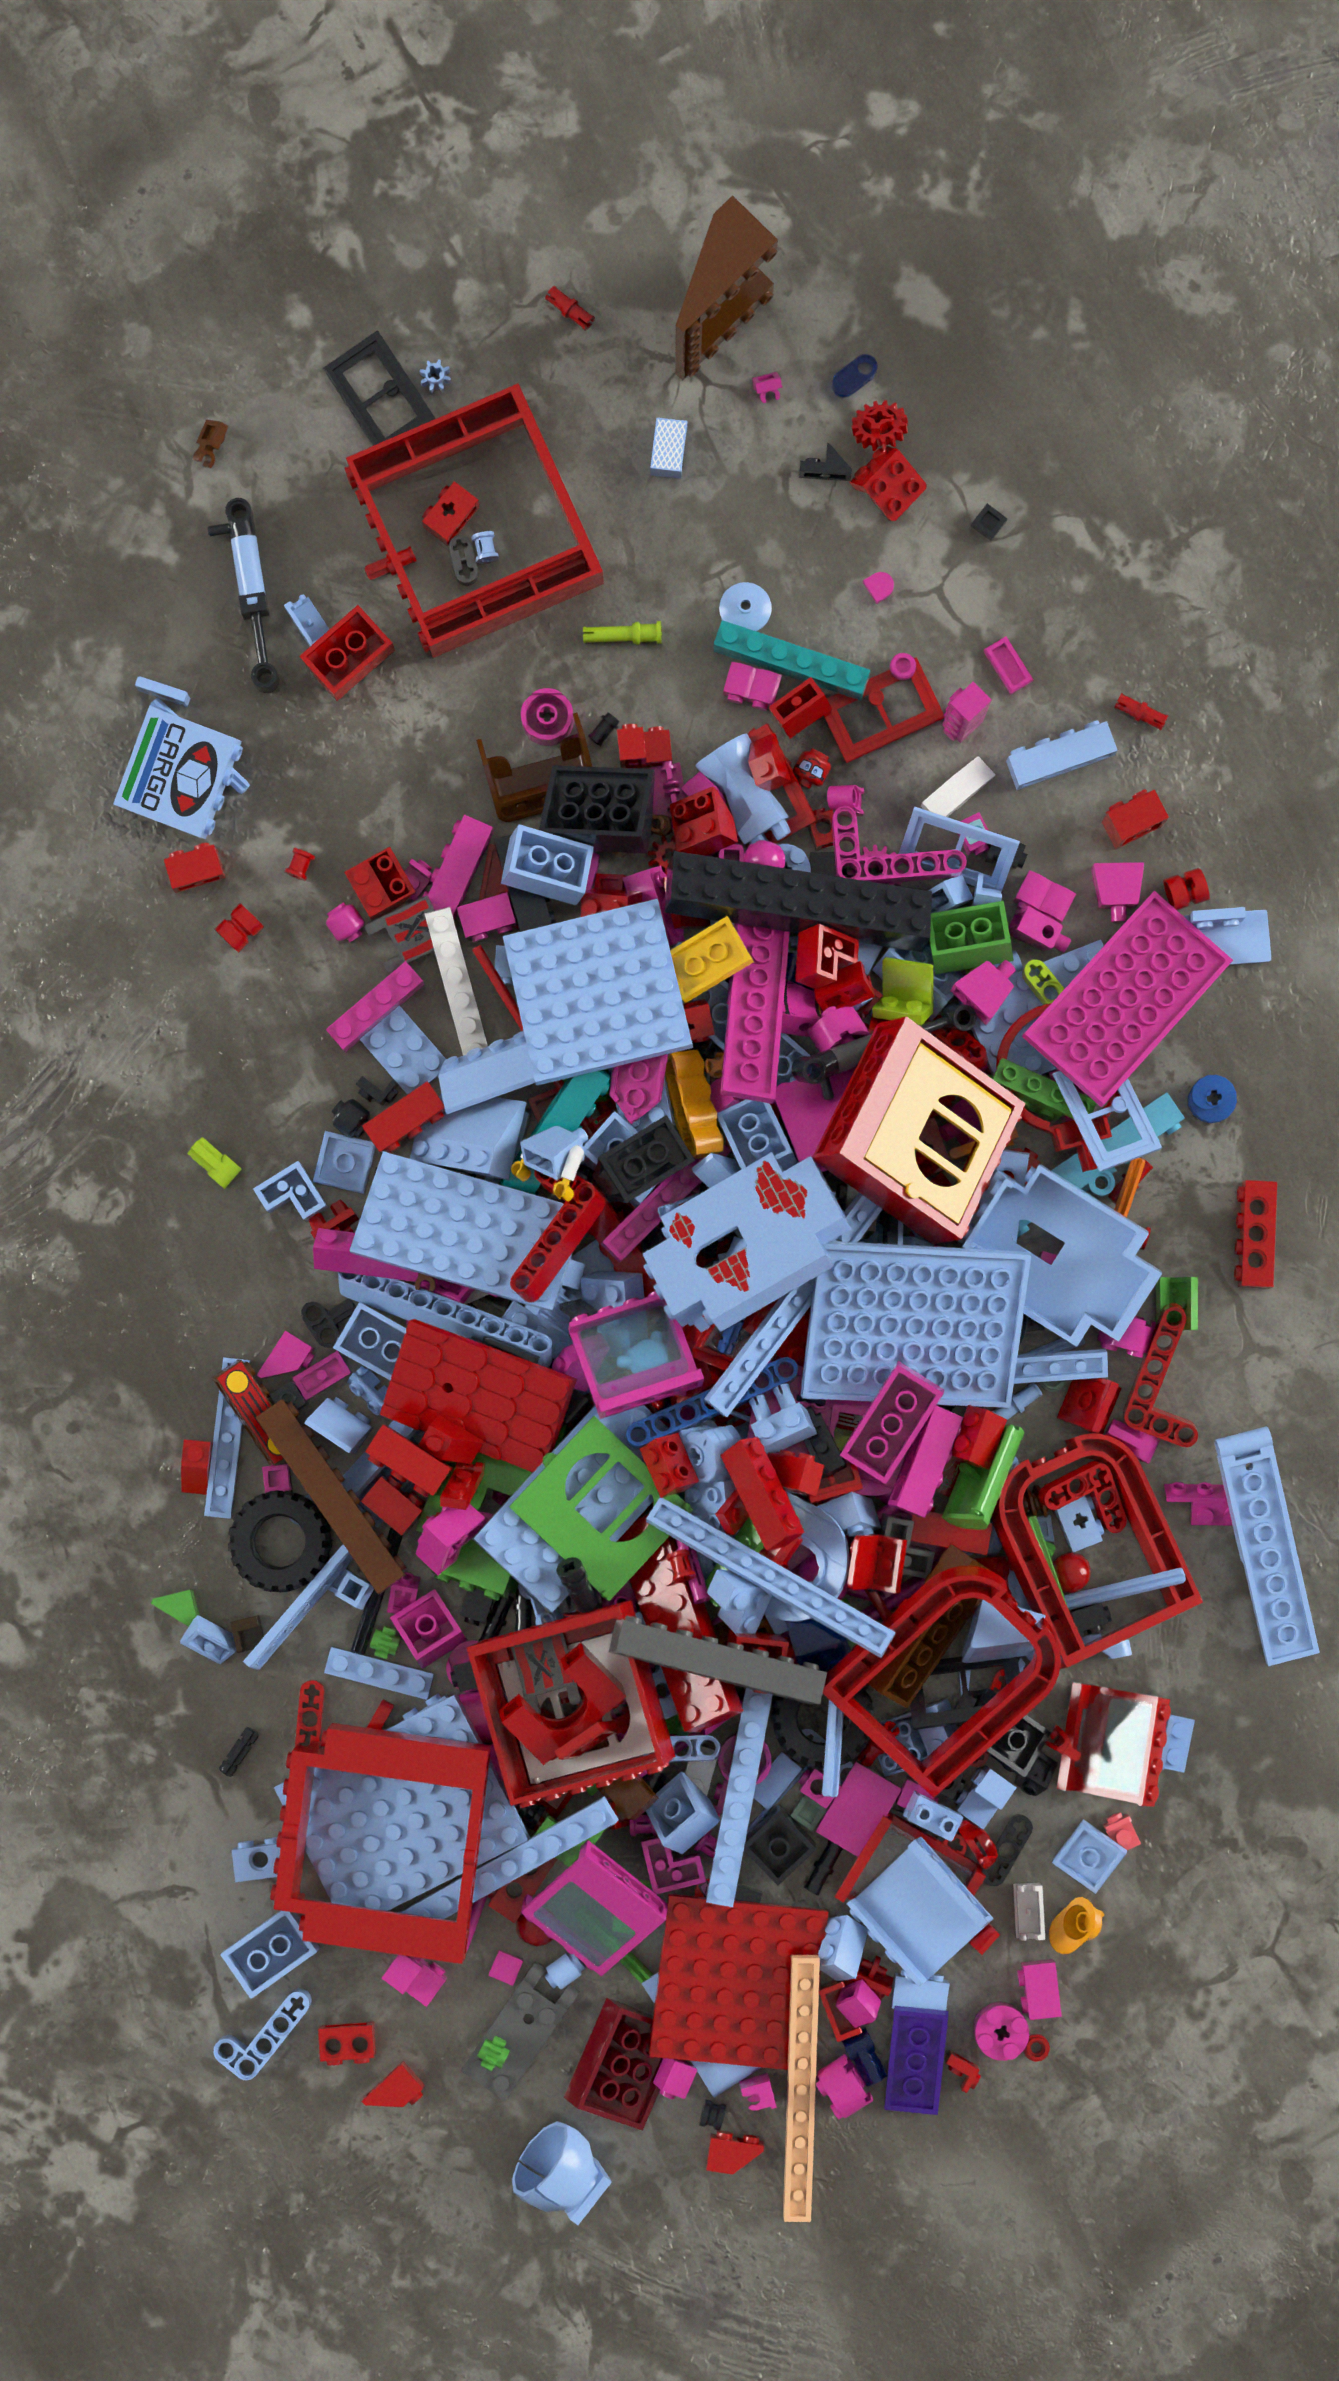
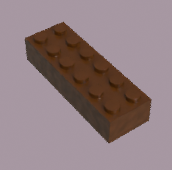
M950 1544L948 1549L941 1555L940 1561L933 1571L927 1575L924 1584L936 1574L952 1567L977 1566L985 1569L988 1568ZM972 1597L962 1599L952 1605L867 1684L880 1694L908 1708L982 1599Z

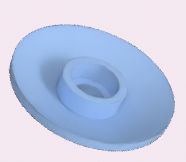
M749 582L735 584L728 588L721 598L720 616L724 621L758 631L766 625L770 618V598L756 584ZM748 602L751 607L748 610H744L741 608V604Z

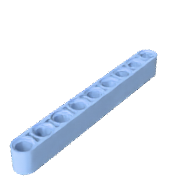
M338 1272L339 1292L344 1297L408 1321L417 1319L465 1338L473 1336L483 1340L484 1336L493 1337L539 1356V1365L549 1367L552 1363V1340L543 1333L425 1289L416 1290L414 1285L398 1279Z

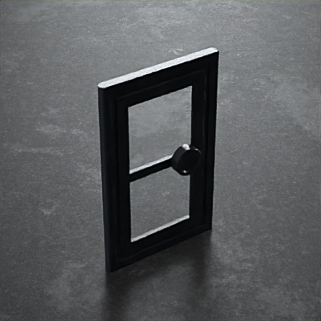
M378 330L323 368L373 446L436 419ZM375 351L393 380L386 381L381 391L362 403L343 373ZM400 389L417 417L385 438L366 407L385 394L388 396L397 395Z
M963 1656L941 1659L931 1675L960 1672L963 1696L959 1699L960 1709L926 1713L922 1686L910 1704L913 1730L965 1723L983 1707H975L974 1698L968 1695L965 1671L1004 1666L1007 1685L1020 1673L1018 1657L972 1663L961 1662Z

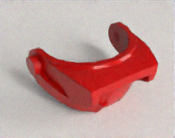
M963 1820L958 1831L977 1858L980 1866L986 1870L996 1861L998 1856L996 1846L982 1828L971 1821ZM978 1841L988 1856L984 1857L976 1844Z

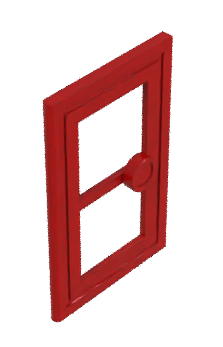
M917 657L914 658L916 670L911 680L926 711L892 726L882 706L884 694L880 690L900 680L892 676L890 669L868 679L863 697L868 696L870 704L877 706L887 729L853 744L837 709L853 703L857 699L840 693L827 698L832 710L823 716L846 763L945 718Z
M765 724L748 734L751 742H754L773 733L769 724ZM783 751L782 754L791 778V782L784 784L783 787L797 815L786 821L791 833L777 841L771 830L764 833L768 841L775 844L818 821Z

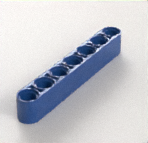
M784 1357L767 1364L759 1375L767 1378L768 1385L765 1388H758L753 1382L734 1408L749 1402L751 1398L756 1399L758 1395L772 1392L777 1386L781 1388V1384L792 1383L798 1373L797 1363L791 1358ZM781 1365H788L791 1367L793 1374L790 1377H782L778 1372V1368ZM711 1389L632 1423L626 1432L628 1445L633 1449H640L655 1438L679 1433L681 1430L688 1429L720 1415L716 1409L711 1410L705 1406L704 1399ZM683 1408H691L695 1413V1417L692 1420H684L680 1416V1411ZM658 1419H667L670 1423V1428L667 1431H659L655 1426ZM640 1429L644 1431L646 1438L642 1442H635L630 1436L631 1432Z

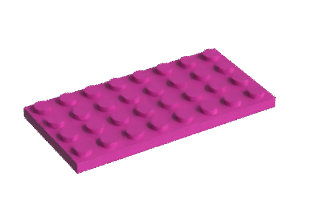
M1154 891L1029 1027L1022 1037L1102 1107L1233 960Z

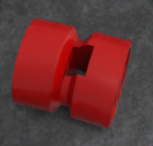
M1200 868L1185 872L1184 877L1175 875L1163 880L1167 900L1176 910L1188 907L1190 902L1198 904L1210 899L1209 888Z
M241 903L232 910L230 914L231 920L224 919L214 929L238 953L249 943L248 935H257L264 928L261 922Z

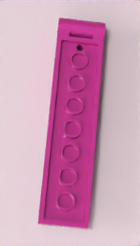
M734 923L737 933L754 962L729 977L727 1004L729 1006L720 1095L773 1104L776 1096L790 932Z

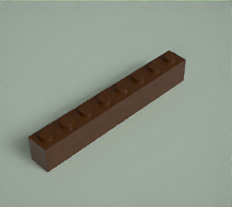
M281 1399L255 1418L378 1594H381L406 1576L403 1570L407 1567L398 1555L395 1557L391 1555L388 1550L391 1544L383 1533L378 1535L372 1526L376 1523L368 1511L362 1513L357 1504L361 1501L352 1489L347 1491L343 1486L342 1482L345 1481V1478L337 1467L332 1469L327 1463L330 1456L323 1446L316 1447L311 1440L315 1435L308 1425L300 1424L296 1418L300 1415L291 1401L286 1404Z

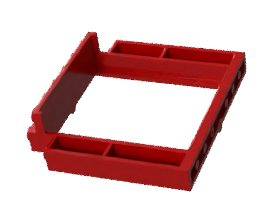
M331 1723L327 1730H323L321 1741L312 1740L308 1746L296 1745L292 1752H288L286 1759V1768L290 1769L289 1779L286 1778L283 1785V1795H287L286 1805H282L280 1811V1821L284 1823L282 1831H279L277 1837V1848H280V1857L275 1859L273 1873L277 1874V1882L272 1885L270 1900L274 1901L273 1910L305 1914L301 1916L299 1931L303 1932L302 1941L463 1964L467 1953L492 1745ZM315 1767L472 1790L457 1921L305 1899V1893H300Z

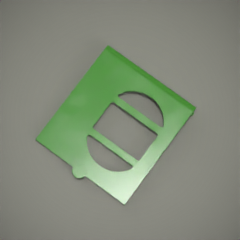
M593 1416L557 1455L547 1453L543 1457L545 1468L509 1507L563 1559L571 1557L580 1559L587 1572L589 1583L603 1598L610 1601L670 1535L649 1524L634 1539L623 1542L609 1540L610 1536L648 1495H652L654 1506L660 1496L647 1465ZM590 1454H609V1459L568 1501L565 1493V1484L568 1473L574 1464ZM619 1462L643 1484L644 1488L612 1523L600 1533L575 1510V1507L606 1473ZM677 1494L663 1497L688 1513L693 1511L690 1504L682 1500Z

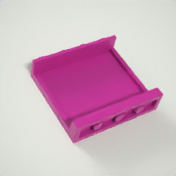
M856 1068L829 1077L834 1093V1098L831 1100L824 1099L820 1083L808 1084L795 1080L789 1083H781L776 1087L774 1104L778 1108L798 1163L809 1156H813ZM816 1162L821 1172L827 1170Z

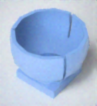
M559 2121L544 2127L529 2142L519 2158L522 2163L543 2176V2178L527 2169L520 2162H517L512 2177L513 2192L522 2201L545 2212L564 2210L569 2219L577 2225L580 2224L612 2182L599 2161L592 2156L590 2144L578 2130Z

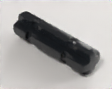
M250 1727L245 1728L241 1734L242 1739L236 1741L226 1756L228 1760H224L220 1765L219 1770L226 1776H233L237 1770L236 1765L241 1764L251 1749L250 1744H254L259 1737V1734Z

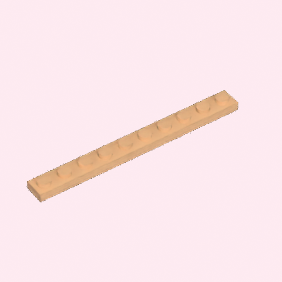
M792 1955L783 2201L784 2222H811L819 1955Z

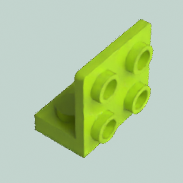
M885 957L882 960L883 998L872 1008L873 1017L893 1020L907 1016L916 1024L922 1025L934 1013L933 965Z

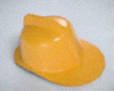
M1084 1897L1075 1898L1052 1921L1049 1929L1051 1946L1056 1952L1061 1954L1074 1952L1084 1942L1093 1940L1099 1935L1104 1913L1096 1909L1088 1899Z

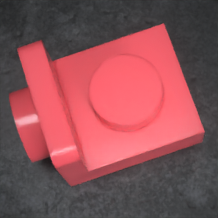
M1118 1812L1106 1818L1108 1822L1103 1824V1828L1107 1836L1126 1850L1141 1844L1128 1814L1122 1815L1121 1812Z

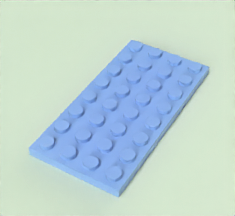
M384 1151L349 1250L355 1255L550 1312L554 1311L572 1256L571 1254L537 1301L525 1302L511 1288L510 1279L564 1203Z
M594 1405L551 1453L557 1455L581 1428L595 1416L645 1463L640 1449H633L628 1445L626 1432L632 1423L646 1418L653 1413L642 1405L600 1419ZM659 1419L656 1421L655 1426L659 1431H667L669 1429ZM636 1429L630 1434L635 1442H642L646 1438L644 1431ZM590 1454L574 1464L568 1473L565 1484V1493L568 1501L609 1459V1454ZM542 1462L472 1539L552 1613L569 1595L556 1573L557 1566L565 1559L509 1507L545 1468ZM617 1462L579 1502L575 1510L597 1531L602 1533L644 1486L622 1464ZM651 1494L610 1536V1541L617 1542L653 1502Z

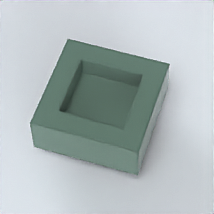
M804 1794L790 1816L810 1831H813L827 1809Z

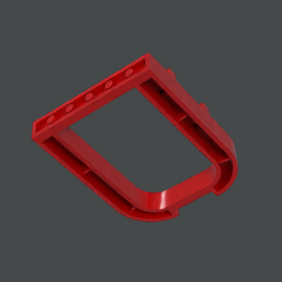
M1084 1434L1065 1440L1067 1446L1053 1452L1055 1457L1046 1460L1045 1457H1042L1031 1463L1029 1459L1014 1464L1009 1470L1001 1495L991 1516L995 1531L1008 1557L1007 1563L1011 1571H1014L1031 1611L1046 1615L1045 1619L1055 1633L1060 1652V1669L1068 1668L1203 1603L1139 1460L1124 1443L1103 1434ZM1081 1458L1099 1461L1109 1467L1125 1514L1152 1574L1182 1568L1186 1578L1184 1583L1160 1588L1167 1604L1166 1606L1085 1645L1023 1507L1024 1492L1031 1482Z
M957 1566L933 1576L909 1599L905 1598L899 1604V1608L881 1623L895 1632L893 1639L881 1658L855 1644L852 1647V1651L827 1673L823 1694L933 1798L1037 1706L1053 1689L1060 1672L1059 1647L1050 1624L1044 1617L1037 1622L1028 1611L1022 1612L1017 1607V1601L1007 1592L1006 1581L995 1572L982 1567ZM972 1597L983 1599L1000 1612L1030 1641L1035 1649L1033 1659L1021 1673L928 1757L920 1762L864 1709L853 1696L952 1605L962 1599Z

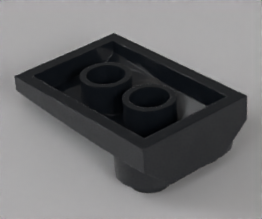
M665 1115L599 1156L592 1176L608 1202L628 1203L673 1174L683 1170L686 1166L693 1163L695 1159L668 1116Z
M989 1688L968 1691V1695L972 1696L975 1700V1707L984 1706L997 1694ZM959 1701L954 1709H960ZM1025 1715L985 1752L1001 1763L1005 1770L1014 1772L1021 1778H1026L1051 1732L1028 1715ZM964 1723L956 1724L957 1728L959 1729Z

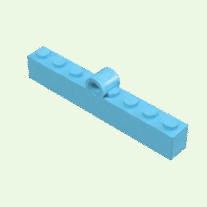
M1167 1092L1143 1108L1157 1138L1164 1132L1170 1135L1182 1126L1179 1122L1185 1119ZM1129 1117L1111 1130L1112 1137L1101 1141L1108 1153L1142 1139L1131 1117ZM1076 1153L1051 1171L1084 1192L1088 1191L1090 1195L1101 1198L1108 1195L1114 1189L1115 1179L1112 1174L1117 1170L1115 1167L1101 1172L1098 1168L1082 1172L1079 1157ZM1096 1178H1101L1105 1181L1104 1189L1096 1187ZM1020 1220L1018 1237L1030 1230L1027 1225L1031 1221Z

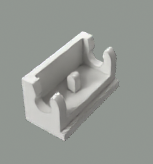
M1040 1883L1013 1884L1016 1938L1023 1941L1027 1939L1045 1940L1042 1885Z

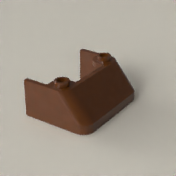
M578 712L573 713L577 734L564 738L559 746L561 755L511 769L508 759L503 756L487 758L482 740H476L496 814L501 821L512 822L543 813L552 765L593 767Z

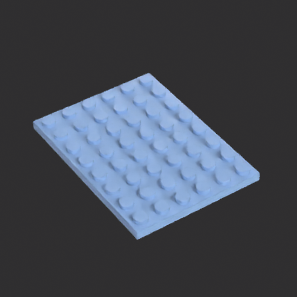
M830 1241L823 1245L834 1267L814 1278L800 1392L802 1398L873 1401L896 1363L900 1361L944 1389V1394L937 1405L1011 1407L1031 1254L1029 1252Z
M457 1693L386 1729V1731L483 1744ZM491 1759L477 1866L530 1839L515 1806L510 1805L506 1788ZM315 1767L305 1851L331 1902L388 1911L462 1874L472 1790ZM283 1782L275 1786L274 1789L282 1805H286L287 1795H283Z

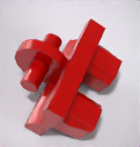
M340 1199L330 1206L335 1217L326 1222L321 1213H317L308 1219L313 1230L310 1233L315 1239L318 1228L354 1232L350 1225L357 1222L359 1218L353 1209L349 1208Z
M876 1955L872 1962L863 1958L859 1965L856 1979L845 1980L844 1985L846 1986L863 1979L878 1998L882 2000L885 1995L889 1996L894 1978L886 1975L888 1969L879 1965L881 1957Z

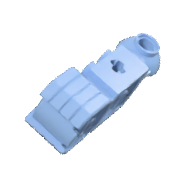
M704 1425L679 1431V1436L699 1479L697 1484L684 1491L685 1502H688L693 1509L690 1514L726 1534L715 1513L736 1487L720 1455L741 1440V1437L732 1425L712 1428ZM696 1552L703 1576L707 1579L717 1563Z

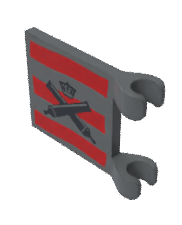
M428 895L374 919L365 925V930L369 935L386 927L399 955L388 959L384 963L387 972L397 969L405 961L409 963L434 951L425 913L435 911Z
M564 1633L511 1647L525 1700L539 1714H541V1709L536 1696L567 1687L571 1705L582 1702L578 1685L564 1671L560 1660L569 1653Z

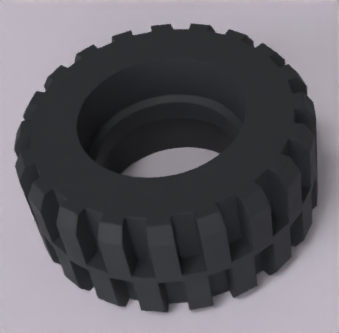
M270 1491L260 1494L251 1501H247L242 1506L243 1508L240 1512L236 1513L233 1518L234 1522L232 1527L229 1528L228 1533L230 1535L228 1551L231 1552V1561L233 1566L237 1567L238 1574L256 1588L279 1593L299 1589L309 1584L329 1560L330 1548H332L330 1524L327 1523L326 1518L316 1504L304 1497V1495L289 1491ZM276 1516H285L296 1521L302 1528L305 1536V1546L301 1556L294 1563L283 1567L273 1566L265 1562L258 1554L255 1544L256 1534L260 1526L266 1520Z
M819 1666L818 1670L828 1673L831 1670V1667H825L823 1669L822 1666ZM862 1687L853 1698L875 1718L871 1697L868 1695L865 1687ZM777 1696L773 1707L772 1719L773 1729L780 1746L786 1754L800 1764L815 1769H824L826 1743H818L806 1737L798 1723V1711L803 1702ZM849 1718L847 1728L842 1734L840 1766L857 1757L870 1739Z

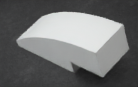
M978 756L924 800L921 807L924 810L948 817L996 775Z

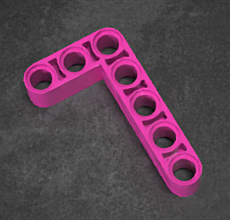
M843 806L839 807L833 815L832 832L837 877L847 878L842 874V869L849 866L854 868L856 875L850 879L881 884L958 877L966 866V856L959 850L860 857L855 811L850 807ZM840 815H847L851 819V824L842 826L838 823L837 818ZM842 841H849L853 844L854 849L850 852H844L839 844ZM956 858L960 862L961 867L956 870L951 869L947 865V860ZM924 860L931 861L934 864V870L930 872L924 871L921 868V862ZM903 862L908 866V872L900 874L895 870L894 865ZM876 864L881 867L882 874L873 876L869 873L868 867Z

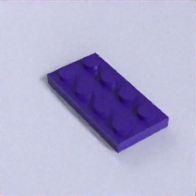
M894 2006L884 2110L938 2115L948 2011Z

